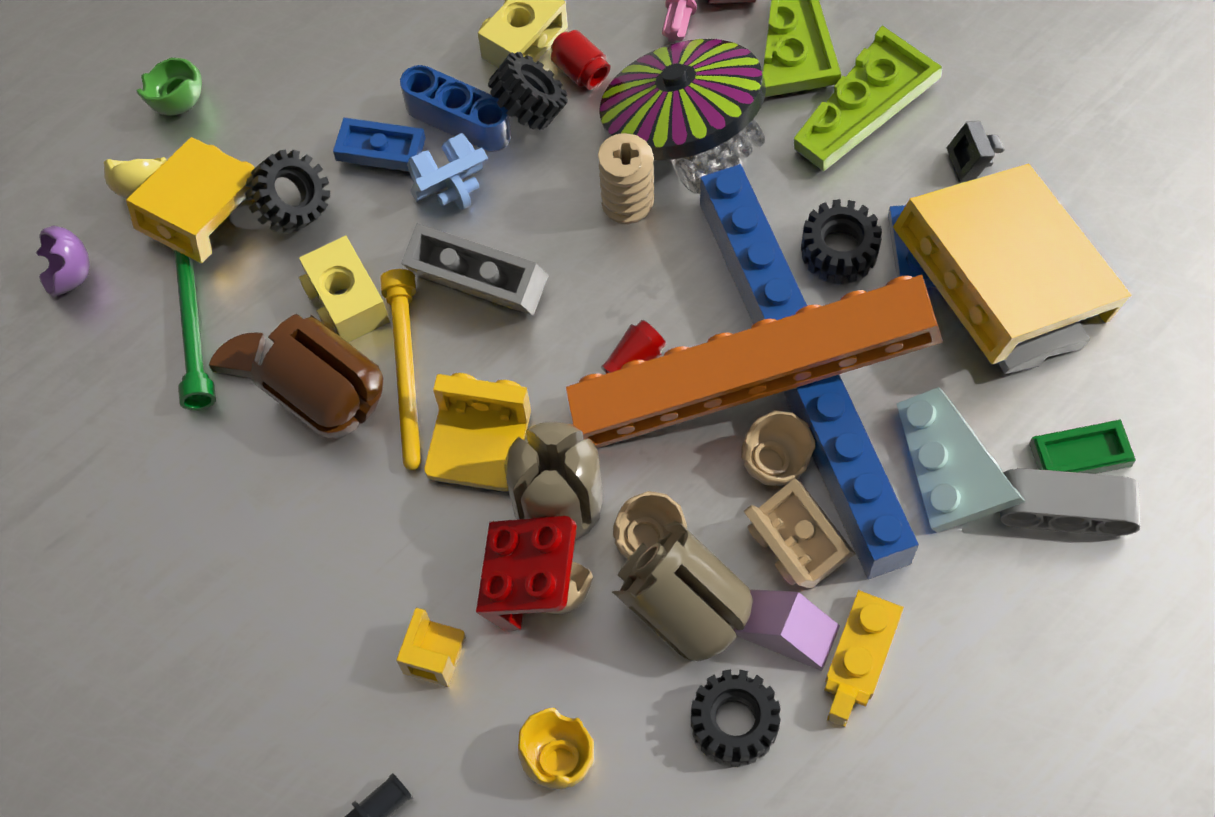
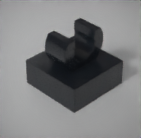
M981 121L965 122L946 147L960 182L977 179L986 167L993 165L994 153H1002L1004 151L999 136L986 135Z

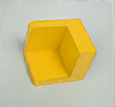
M416 607L396 659L403 674L449 687L466 639L465 632L461 629L430 621L426 610Z

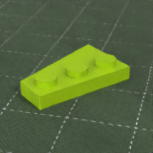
M771 0L763 67L766 85L765 97L836 85L841 78V70L819 0Z

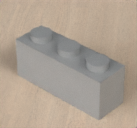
M418 223L415 226L401 262L404 267L418 277L534 316L549 276L535 262Z

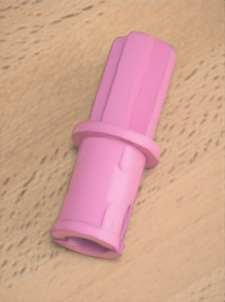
M666 0L667 13L662 28V35L667 37L671 43H675L676 40L682 41L686 36L690 17L696 12L697 3L695 0Z

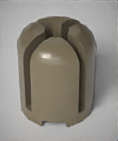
M561 422L539 423L526 430L528 443L520 437L515 439L509 447L505 459L506 481L516 519L569 516L577 525L576 541L588 534L601 516L603 489L598 450L590 439L584 440L583 432L573 425Z
M674 521L663 526L670 532L650 548L642 543L628 558L618 573V576L624 581L620 591H612V593L680 656L691 661H702L724 652L737 639L736 632L732 629L731 625L737 630L744 629L751 614L753 598L748 586L681 523Z

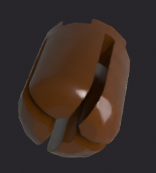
M294 314L283 321L268 336L274 344L266 353L261 366L255 361L252 363L250 376L256 386L317 434L331 439L342 438L358 428V424L364 423L376 410L383 390L384 378L379 366L311 314L310 317L305 319L298 314Z

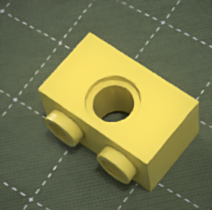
M505 0L503 6L493 17L487 18L480 26L478 39L482 59L499 67L510 53L521 52L524 57L526 55L533 57V61L536 63L550 48L556 37L568 28L566 1Z
M346 235L299 257L305 274L298 278L309 300L318 298L322 308L316 311L321 322L332 331H336L345 341L349 343L390 323L384 302ZM348 289L343 294L334 295L339 290Z

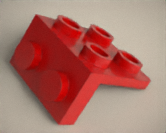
M569 516L489 522L476 613L502 630L511 631L521 630L523 613L559 612L563 610L568 600L577 528L576 522Z

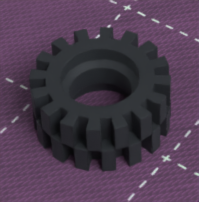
M512 52L490 77L488 87L492 89L490 93L492 97L499 99L496 103L500 108L505 107L508 110L507 115L511 118L513 116L518 118V123L523 126L527 123L530 129L535 130L538 128L539 130H544L568 103L566 98L567 92L561 89L563 84L560 80H554L553 76L555 74L551 70L546 71L543 69L544 64L540 61L535 63L533 57L529 55L524 57L521 52H516L515 54Z
M285 149L278 151L276 154H271L252 170V175L246 181L245 186L251 187L245 192L246 200L254 199L255 201L249 206L251 213L253 214L259 210L262 216L257 220L262 225L270 220L272 223L269 229L275 232L282 227L283 233H291L295 229L296 232L302 230L319 218L328 206L325 201L330 198V190H323L322 188L328 185L329 181L327 176L323 178L318 176V173L323 168L319 164L312 168L309 164L313 158L306 154L299 159L300 151L292 150L287 154ZM277 178H287L296 185L301 196L299 205L290 206L281 200L275 189Z
M841 199L833 200L832 208L830 209L827 203L824 202L819 205L818 212L814 209L810 212L808 221L805 220L803 227L801 251H803L804 264L809 262L808 270L812 274L820 269L819 279L827 281L828 276L832 275L835 276L834 284H842L843 276H847L849 283L856 282L858 273L864 278L868 275L870 267L874 268L881 245L882 229L881 226H877L878 218L875 214L867 217L869 208L862 205L859 210L854 209L856 201L848 200L847 207H841ZM843 232L853 236L857 240L858 245L850 251H837L827 246L824 239L828 234Z
M731 669L724 670L719 678H716L715 674L707 678V684L704 687L700 685L696 691V698L692 701L691 727L695 743H700L701 751L706 756L709 753L713 755L714 762L723 764V760L731 762V767H740V762L747 761L749 765L756 762L758 756L762 755L764 757L769 752L772 743L774 744L781 720L779 716L781 710L779 700L775 701V692L772 687L766 688L763 685L764 679L758 675L754 679L747 677L748 671L739 670V675H731ZM728 701H741L748 705L755 718L753 727L747 733L739 736L729 735L722 731L716 722V713L721 705Z

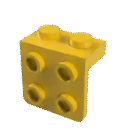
M454 373L451 376L437 374L433 392L439 411L424 467L427 478L497 491H509L504 463L508 449L515 439L520 437L525 441L531 414L527 387H521L518 383L510 380H497L496 382L477 380L465 373Z

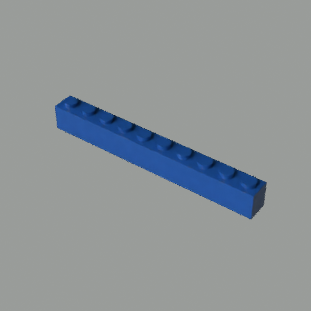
M739 164L701 176L700 207L752 323L755 324L764 319L779 320L795 315L799 309L807 306L742 165ZM840 375L783 391L792 412L805 421L815 439V449L812 457L867 579L869 580L911 565L919 544Z

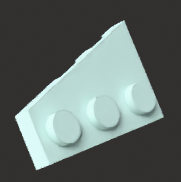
M939 387L896 403L932 530L939 533L1026 502L1001 471L1002 469L975 436L974 431L947 395Z

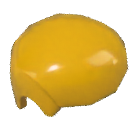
M546 708L530 715L520 728L518 757L524 772L532 781L544 787L562 790L567 787H573L584 780L593 765L594 741L587 729L583 727V723L579 718H569L561 715L556 708Z

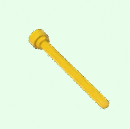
M392 269L384 272L380 277L381 293L386 298L387 303L391 305L403 465L408 470H416L421 464L409 315V303L412 302V297L416 294L415 274L412 271Z

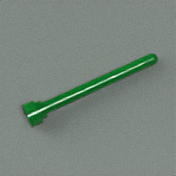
M174 250L186 374L178 385L179 404L188 410H203L215 404L216 395L214 382L209 379L208 374L204 373L193 259Z

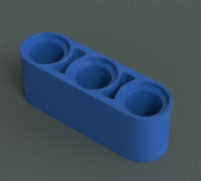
M412 66L402 73L400 86L406 110L413 118L453 136L463 133L472 145L479 148L482 147L483 150L499 151L510 143L512 135L509 115L506 114L508 110L505 107H499L496 103L499 100L498 98H494L489 93L428 66Z

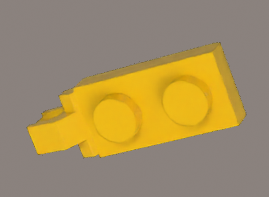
M858 590L825 679L827 683L824 691L835 695L827 721L845 727L854 702L866 707L868 700L872 698L903 612V606Z

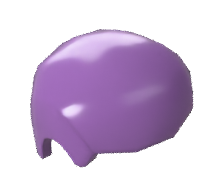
M58 226L44 228L39 235L41 247L36 251V254L46 257L49 266L40 274L39 278L45 291L50 296L56 297L74 290L86 280L90 268L89 256L83 242L71 231Z

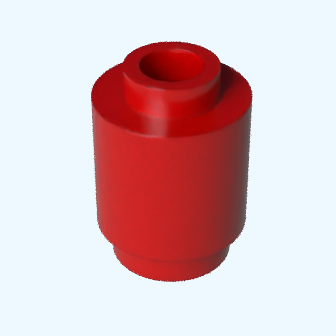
M580 31L562 32L551 45V61L579 87L585 86L587 89L592 90L606 79L611 68L610 64L606 61V55Z

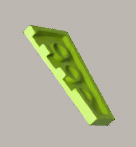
M882 25L875 33L874 41L868 49L864 48L857 56L852 70L846 77L842 76L836 83L831 97L827 102H821L794 137V149L822 171H825L941 78L942 66Z

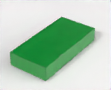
M1121 419L1034 436L1029 442L1039 470L1098 474L1132 467L1136 461Z

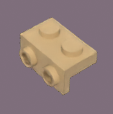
M795 478L759 508L750 505L744 510V513L752 522L747 526L749 532L762 547L766 548L769 546L779 559L775 562L777 570L791 585L797 583L799 586L812 589L856 554L801 481Z

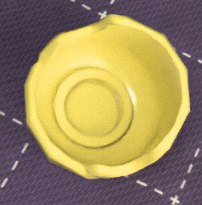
M165 157L134 159L130 161L107 159L104 161L106 184L115 194L127 199L167 159Z

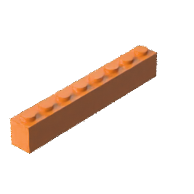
M900 276L890 280L886 286L868 292L864 290L852 291L845 294L839 301L824 306L808 305L799 309L795 315L779 320L764 319L753 324L751 329L735 334H716L710 337L706 343L690 348L685 346L675 347L665 352L662 357L649 361H631L624 364L620 370L605 375L597 373L584 376L579 380V383L567 386L566 391L573 426L583 432L584 440L590 439L596 448H600L943 343L923 276Z

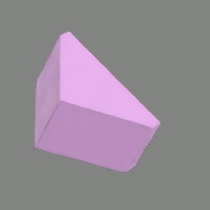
M750 590L753 598L751 614L743 630H737L734 627L736 635L822 671L840 625L799 592Z

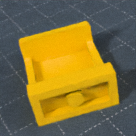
M190 137L126 199L133 228L202 264L212 254L209 235L246 198L245 192L251 188L245 186L246 181L252 175L251 172L255 167L246 161L241 162L223 153L214 145H207Z

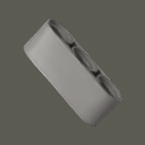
M1027 468L1010 469L1003 472L1026 501L1001 511V522L1005 525L1017 528L1111 536L1130 535L1140 530L1139 483L1135 479L1123 476Z

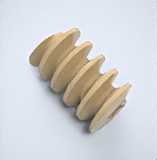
M627 133L613 135L601 144L598 152L601 204L603 211L610 219L617 223L632 224L645 218L653 208L654 157L651 147L637 135Z

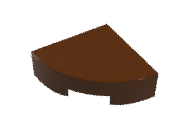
M245 333L225 342L216 350L209 362L211 371L251 378L252 363L255 361L259 364L266 342L263 333Z

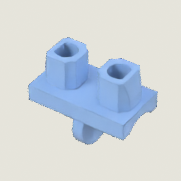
M461 133L448 139L441 147L450 163L438 168L429 151H423L409 159L407 166L414 182L411 193L416 202L447 187L448 190L437 194L438 201L442 206L452 201L461 210L471 206L469 193L478 189L479 183L475 177L464 182L462 179L483 169L482 163L487 161L488 157L482 147L475 150L464 134Z

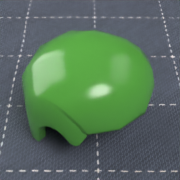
M171 57L157 63L149 73L142 74L143 90L141 88L136 90L141 99L155 112L161 115L175 116L188 112L197 103L202 89V77L199 69L190 61Z

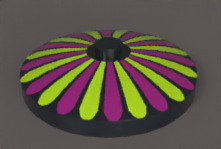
M719 39L682 41L647 53L617 74L602 96L599 108L600 119L607 138L623 133L637 135L651 147L654 160L686 158L713 149L741 132L761 109L766 94L765 79L756 56L739 44Z

